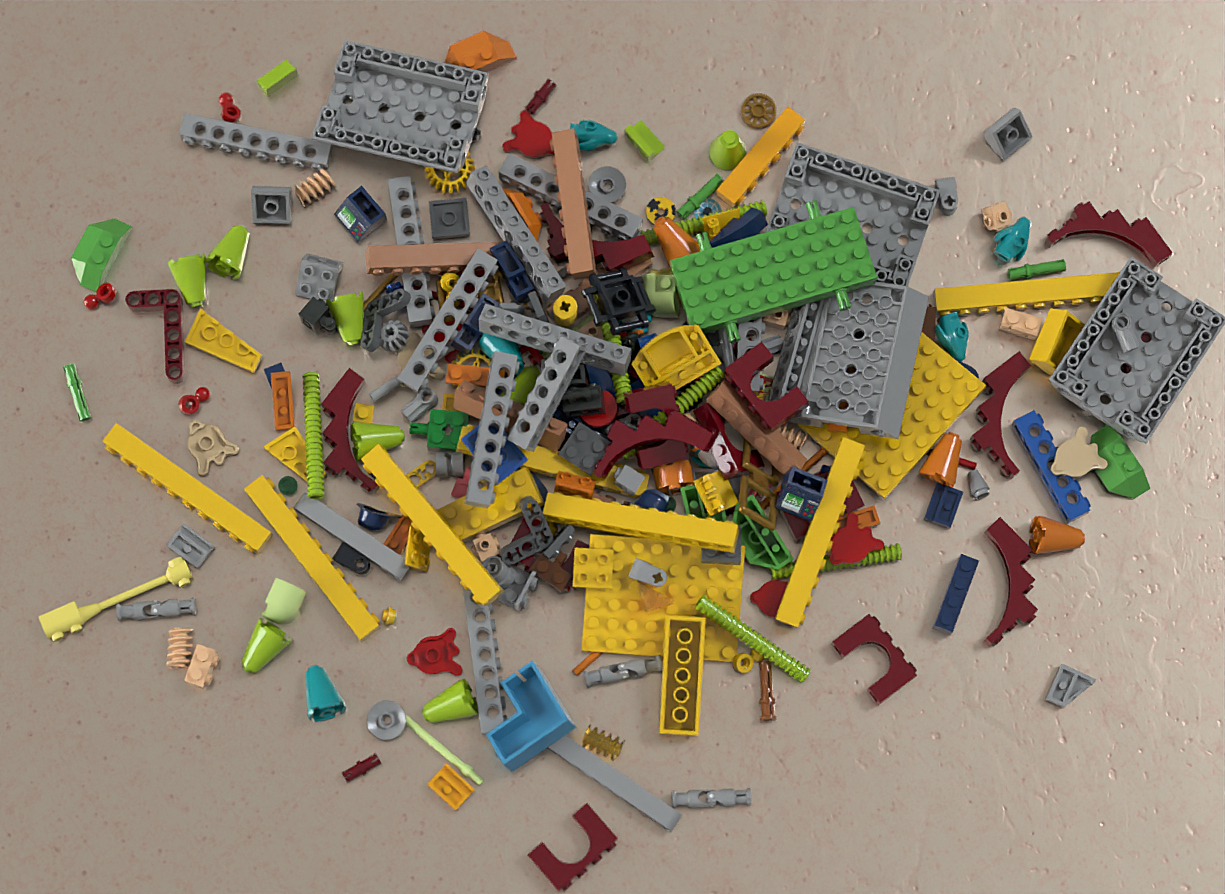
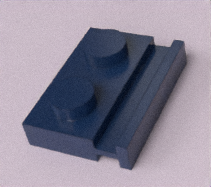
M937 482L924 519L951 528L963 491Z

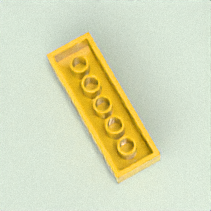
M525 467L510 474L498 485H494L495 500L488 509L464 504L466 498L464 496L437 509V511L460 539L466 543L480 533H487L522 516L523 513L519 505L522 498L532 496L540 507L545 505L530 470ZM487 486L481 488L480 490H487ZM527 503V508L529 509V511H533L531 503Z
M666 614L659 733L699 735L705 617Z

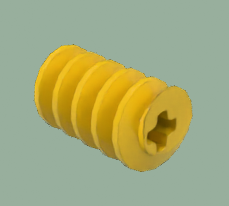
M561 295L553 305L554 320L562 327H568L575 323L578 316L577 302L570 295Z

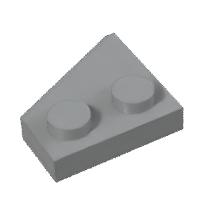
M1061 664L1045 700L1064 708L1095 683L1096 679Z

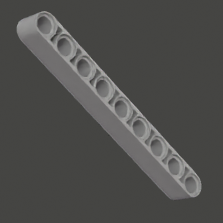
M563 736L548 747L549 750L671 832L682 817L678 811L568 736Z

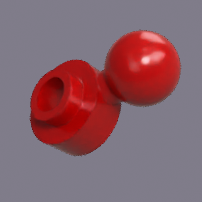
M222 93L219 96V103L223 107L221 112L222 119L231 123L238 122L241 111L237 106L233 105V96L230 93Z
M103 283L97 289L96 295L90 294L85 297L84 305L88 309H95L98 307L99 301L103 303L112 301L116 296V288L110 283Z
M200 387L196 390L195 396L185 395L181 397L178 404L180 411L184 414L195 413L199 408V402L209 400L211 395L209 389ZM187 401L189 402L188 408L185 406Z

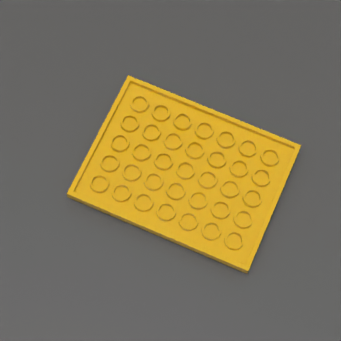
M921 333L899 439L861 434L859 428L849 426L847 433L828 432V423H824L823 427L798 424V427L834 457L843 437L865 445L864 450L866 454L863 462L859 461L857 468L860 470L857 477L883 499H886L986 388V385L930 338ZM851 366L846 372L854 374L857 368Z
M590 534L589 548L614 550L612 589L586 587L581 651L647 656L660 655V657H663L666 614L701 616L706 618L703 660L733 662L734 657L737 655L738 638L735 637V634H730L729 630L726 631L725 627L722 628L720 624H716L715 620L711 621L710 617L705 616V613L701 614L700 610L695 609V605L702 596L706 595L707 599H712V602H716L717 606H722V609H726L727 613L730 612L732 616L737 617V620L740 619L745 546L741 545L740 565L701 563V547L648 538ZM635 558L664 570L667 574L665 584L657 587L629 577L628 575ZM660 572L657 575L653 574L656 583L664 579L661 577L662 573Z

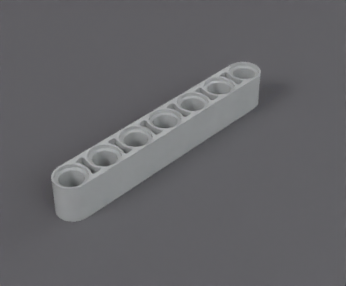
M304 492L293 507L297 512L401 581L410 566L405 565V558L317 499L308 498V493Z

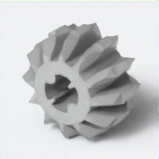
M389 320L388 324L383 323L384 327L381 329L379 345L387 352L392 350L396 353L398 348L403 350L402 345L408 344L406 339L410 337L407 327L398 320L395 322Z

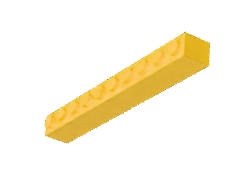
M1120 272L935 288L933 291L934 307H936V315L942 317L953 312H957L959 315H969L971 312L976 311L979 314L989 313V310L1004 312L1005 308L1025 310L1027 307L1034 306L1035 309L1045 308L1046 305L1061 307L1066 303L1081 305L1088 301H1091L1092 304H1097L1102 301Z
M116 423L102 441L109 453L112 455L117 453L121 456L120 460L126 465L130 466V464H133L137 467L136 471L144 477L146 474L150 476L153 484L159 488L161 486L167 488L166 492L175 499L178 496L183 500L182 504L190 510L192 507L198 510L197 514L204 520L209 518L214 522L213 526L218 530L223 531L224 529L229 532L228 536L235 542L239 540L245 544L244 548L249 552L254 553L256 551L260 554L272 538V533L119 424Z
M463 426L456 452L473 456L461 441V438L476 426ZM517 445L528 459L527 462L519 467L521 469L526 467L532 472L555 478L558 471L569 472L582 477L586 476L596 480L595 488L636 499L647 489L650 475L645 474L644 470L634 469L645 476V478L632 496L613 484L615 481L613 475L619 467L622 469L625 465L616 464L611 469L607 478L602 479L593 473L589 475L558 455L560 451L556 452L541 445L536 446L534 452H531Z
M844 437L841 438L826 479L828 481L823 498L810 522L774 620L795 628L799 624L803 625L806 614L803 613L804 609L811 604L813 596L810 593L812 588L816 589L820 578L817 577V574L825 566L826 559L823 558L825 553L829 552L832 547L833 541H830L832 534H836L840 523H837L839 515L843 516L846 509L844 501L846 497H850L853 487L850 485L852 479L856 480L860 469L857 466L859 461L863 462L866 454L864 450L865 445Z
M377 444L361 458L364 462L363 468L369 474L373 473L375 475V482L382 489L385 487L389 492L387 494L388 498L393 503L397 502L400 505L399 511L406 518L410 517L413 521L411 525L417 532L421 531L425 535L423 539L430 547L433 545L436 548V555L440 560H446L449 564L447 567L454 576L458 575L461 578L460 584L467 591L469 589L474 594L472 598L478 605L488 606L504 592L501 586L382 445Z
M261 475L244 488L245 492L355 635L363 642L380 629L378 625L380 620L374 613L370 614L367 611L368 605L362 597L360 599L354 594L357 592L350 582L346 584L343 580L345 575L339 567L335 569L332 566V558L327 552L322 553L319 549L322 546L315 537L312 539L308 535V532H310L309 528L304 522L301 524L296 519L298 514L292 507L288 509L284 504L287 500L281 492L277 494L274 491L275 485L269 477L265 479Z
M561 492L547 493L543 510L545 520L549 522L735 553L739 534L738 525L732 521L719 522L709 517L705 519L697 518V516L692 514L684 516L678 515L674 511H667L666 513L660 512L655 508L642 509L637 505L625 506L615 501L607 503L597 498H591V500L583 499L579 495L566 496Z

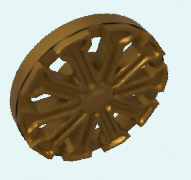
M752 94L742 104V118L746 124L753 128H765L775 119L776 105L765 94Z

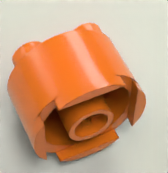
M688 460L673 462V464L653 467L656 490L666 495L672 492V495H680V487L694 484L692 468Z

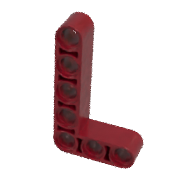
M175 289L129 292L126 295L125 301L131 311H164L166 376L173 384L183 382L185 379L183 300L180 293ZM177 296L178 300L175 303H169L170 297ZM158 297L159 300L156 304H150L151 298ZM139 298L140 301L137 305H131L132 299ZM171 315H178L176 321H169ZM178 333L179 337L176 340H170V335ZM172 352H179V356L176 359L170 358ZM179 370V376L171 377L172 371Z

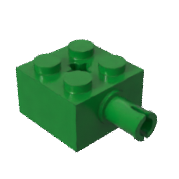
M431 409L428 424L410 422L409 434L426 435L428 437V451L456 452L461 429L463 426L467 427L469 425L470 415L460 411ZM447 429H451L452 431L449 433V435H446L445 433Z

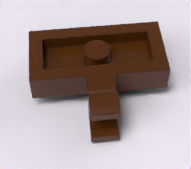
M560 551L554 562L540 554L529 569L531 572L535 571L538 577L560 592L564 590L573 577L561 568V565L568 557L562 551Z

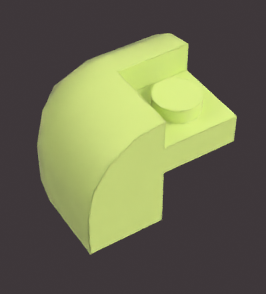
M656 273L642 275L644 288L651 304H654L656 312L652 315L660 318H679L680 298L677 296V287L673 275H657Z
M275 578L266 599L267 607L263 611L262 617L275 624H290L299 616V608L306 592L288 582Z

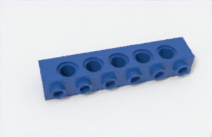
M1035 410L1015 419L1012 425L1064 519L1069 524L1088 514L1091 505L1089 500L1082 496L1080 492L1081 486L1077 480L1074 481L1072 477L1067 475H1054L1051 472L1048 463L1054 462L1059 447L1054 446L1052 434L1049 430H1045L1041 415L1039 413L1036 414ZM1036 429L1039 436L1033 437L1029 430ZM1039 446H1046L1048 453H1041ZM1064 479L1067 483L1066 487L1059 486L1057 480ZM1067 496H1074L1076 499V503H1069L1067 501Z

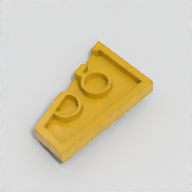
M296 426L263 446L265 450L304 481L308 482L305 440Z

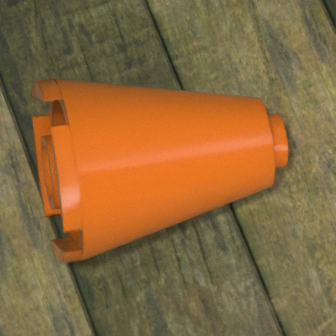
M661 216L654 222L653 229L669 267L670 260L700 252L698 242L671 218Z
M953 432L944 434L920 468L919 475L930 481L934 480L942 485L953 488L956 484L962 440L959 439L960 436Z
M1035 516L1032 520L1029 533H1033V539H1029L1032 553L1043 554L1078 549L1085 542V534L1081 529L1044 516Z

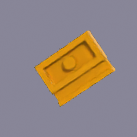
M447 763L427 783L455 811L475 791Z

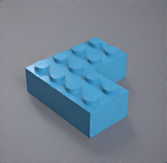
M533 660L518 670L526 679L525 682L516 673H513L501 682L518 712L486 734L503 765L511 772L576 728L541 668Z

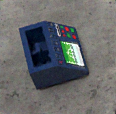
M360 186L350 194L334 213V216L357 243L387 220L386 213L363 186Z
M792 466L784 474L775 508L811 522L823 498L828 480Z

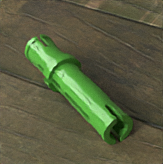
M715 174L696 194L688 197L687 202L676 211L679 214L678 216L685 220L695 209L698 210L700 204L724 182L719 174Z
M1064 259L1034 265L1024 264L1021 267L1008 268L1009 280L1019 278L1031 279L1032 276L1066 271V263Z
M75 364L65 365L63 369L68 382L67 388H70L79 421L89 420L91 416L82 391V381L78 377Z

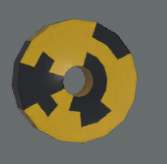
M656 197L648 203L646 217L651 225L654 226V222L661 216H664V218L669 217L672 220L675 219L676 208L670 199ZM663 210L664 214L660 215L657 211Z

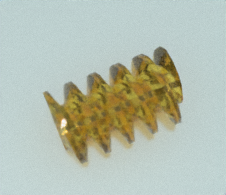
M589 724L582 740V747L585 748L590 744V751L596 747L598 755L604 751L603 756L606 758L611 754V761L619 756L625 739L619 743V736L612 740V733L605 737V730L598 733V727L596 726L591 730V724Z

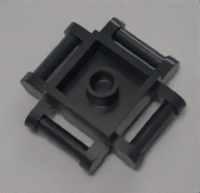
M625 267L618 268L617 271L589 275V283L593 287L586 288L581 293L583 298L587 300L596 327L609 323L610 332L613 336L619 335L620 332L649 327L646 315L656 312L654 304H651L643 285L644 280L642 276L633 277V275H629ZM593 295H597L598 297L597 304L595 302ZM638 317L637 321L618 324V320Z

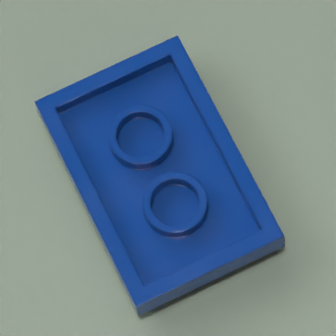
M479 425L461 438V441L473 455ZM489 426V427H488V430H489L490 433H492V434H497V433H498L496 427H494V426ZM505 431L503 432V436H506L504 448L501 447L499 454L502 455L501 466H497L496 473L499 474L497 485L528 461L517 445L508 440L509 436ZM485 445L487 452H494L493 446ZM482 464V467L487 472L491 471V468L488 464Z

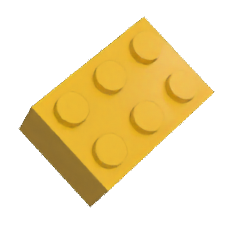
M1050 308L1029 360L1052 376L1085 324L1068 310Z

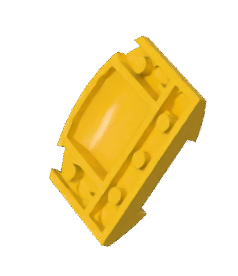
M694 324L678 326L657 335L641 348L631 364L645 387L669 382L677 390L717 367L721 362L699 325Z

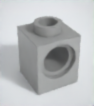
M625 464L622 469L619 467L613 475L615 478L613 484L633 496L645 476Z

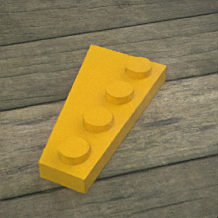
M200 308L185 339V344L255 373L262 355Z

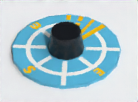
M707 198L700 204L698 210H694L695 219L698 216L703 217L704 214L707 216L709 213L715 214L716 211L720 213L721 206L717 201Z

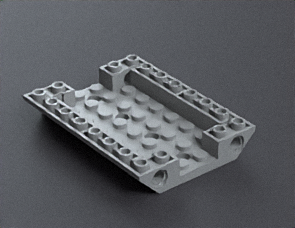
M344 40L333 72L335 81L327 105H322L311 137L312 140L458 173L464 166L483 107L489 74L483 71ZM347 98H351L353 100V102L349 105H345L343 103V101ZM381 107L389 108L386 113L379 112ZM423 115L425 119L423 121H416L415 117ZM454 123L461 125L457 130L451 128Z
M797 142L766 232L810 220L805 204L811 202L812 205L813 200H817L822 216L830 212L834 213L854 207L861 230L864 225L872 227L871 233H864L863 230L862 233L877 275L876 282L908 286L940 190ZM795 200L799 201L801 207L793 209L790 203ZM906 237L908 244L900 245L898 238Z
M1130 257L1050 377L1049 382L1062 396L1125 437L1147 444L1225 325V316L1197 298L1194 301L1186 298L1161 281L1163 276L1135 258ZM1168 303L1171 306V311L1164 312L1161 309V304ZM1120 313L1130 316L1131 326L1140 344V347L1126 353L1123 352L1116 333L1110 326L1111 320ZM1117 319L1118 326L1123 328L1125 326L1124 321ZM1148 334L1151 337V341L1149 343L1143 342L1141 335ZM1121 365H1128L1131 369L1130 373H1123L1120 369ZM1100 396H1108L1110 403L1107 405L1102 404Z
M876 282L874 285L846 292L852 306L848 310H846V307L844 311L839 310L836 296L826 298L800 387L801 392L809 401V406L788 422L823 427L824 423L859 428L861 434L899 439L929 296L908 286ZM866 296L872 297V301L868 304L862 302V299ZM858 331L865 333L861 339L855 338L854 334ZM854 366L857 370L854 374H848L846 372L847 368ZM841 402L849 404L845 410L839 409L838 406Z

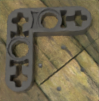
M402 288L397 289L367 304L363 318L362 348L368 352H373L377 349L380 343L382 317L406 307L411 299L410 293Z
M532 496L522 498L519 504L531 533L504 546L500 550V558L507 565H512L550 546L553 542V535L540 506ZM529 502L531 503L532 510L534 511L533 513H531L527 508V503ZM534 518H541V523L538 526L532 525ZM541 530L546 536L545 541H542L541 534L539 533ZM525 542H530V549L522 550V545ZM507 552L511 553V558L507 557Z

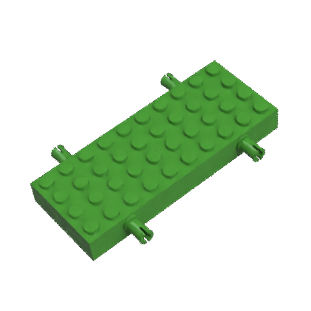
M813 200L812 205L811 202L805 204L810 220L714 248L710 245L707 232H703L702 236L701 233L697 234L695 237L700 252L670 260V268L688 325L698 324L704 334L725 328L729 343H734V338L736 342L741 340L736 325L832 296H836L840 311H844L845 307L846 310L850 309L852 306L846 292L874 285L877 280V275L854 207L822 216L817 200Z

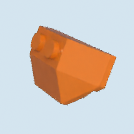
M481 31L450 45L444 63L488 72L517 59L509 41L489 32Z
M501 187L538 242L543 220L538 212L535 213L532 207L534 205L531 199L525 197L522 192Z

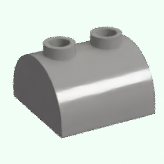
M1012 108L984 131L987 143L1003 160H1006L1033 137L1021 110L1017 108Z
M252 186L253 223L291 224V187Z

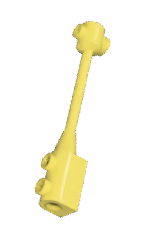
M182 557L175 558L168 562L169 567H167L165 575L100 603L78 607V604L73 601L38 616L47 638L58 641L64 638V632L69 630L72 634L82 630L81 625L100 613L101 610L166 582H171L174 585L179 584L180 587L190 584L189 579L193 578L186 560H183Z

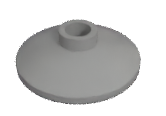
M604 166L596 169L591 174L588 187L590 193L612 203L623 196L626 190V180L618 169ZM609 184L611 188L605 189L604 185Z
M393 701L378 702L368 713V728L377 738L383 740L396 738L405 728V712L399 704ZM386 717L391 718V722L389 724H386L384 722V719Z

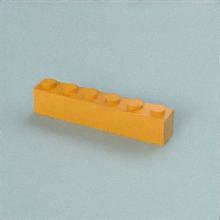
M788 106L718 187L716 195L730 207L740 206L746 199V193L748 191L752 192L758 185L757 180L760 177L764 178L770 171L769 166L779 161L782 156L780 153L784 149L788 150L794 142L792 139L796 135L800 136L805 130V119Z

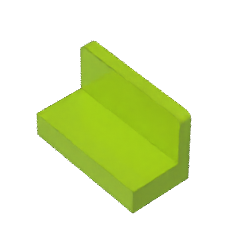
M286 59L256 81L269 97L296 78L298 72L295 66H292Z
M642 120L633 127L629 125L624 129V135L648 162L665 149L662 142Z

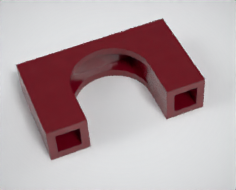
M761 341L726 367V375L724 377L730 385L734 384L738 389L736 391L738 396L742 400L746 399L750 404L748 408L752 414H757L761 418L759 422L765 430L769 429L773 433L808 407L809 401L797 386L775 401L761 400L753 393L751 383L754 376L774 361L773 355Z
M663 382L623 392L626 409L630 413L657 408L662 410L666 417H668L674 411L681 412L679 405L675 401L677 391L675 386H672V383ZM672 440L659 441L635 448L638 467L643 470L687 459L686 453L689 452L686 442Z
M705 403L694 410L693 413L698 424L718 436L711 447V451L724 479L729 480L749 475V471L742 467L743 451L735 448L726 435L724 424L729 422L709 403ZM751 450L750 463L759 469L765 467L758 450Z
M829 470L824 473L819 471L814 473V475L827 479ZM853 480L850 485L853 487L849 498L846 497L844 505H846L844 514H849L865 506ZM780 510L793 539L806 535L810 525L809 521Z
M523 518L511 543L531 533L525 518ZM536 518L532 520L533 526H538L541 523ZM578 539L569 557L561 565V568L572 576L574 573L575 548H589L588 544ZM525 542L522 545V550L530 549L531 543ZM507 552V557L511 558V553ZM532 554L512 565L517 566L519 564L525 567L524 570L531 574L532 572L529 569L536 561V558ZM573 577L564 588L566 592L570 590L574 592L576 587H573Z
M868 614L832 641L831 645L842 659L865 644L877 645L887 653L889 658L888 672L867 689L875 702L880 705L917 676L915 673L917 670L911 662L907 663L903 658L905 656L904 652L899 647L893 645L891 642L893 639L887 631H882L879 627L881 625L879 620L875 616L872 617Z
M588 803L572 815V818L585 831L590 841L589 851L582 860L576 863H564L558 860L543 842L528 854V857L558 892L561 889L565 892L573 885L571 881L576 876L581 878L588 871L586 867L591 863L593 865L597 864L603 858L601 856L602 853L606 850L610 852L617 846L616 841L618 838Z

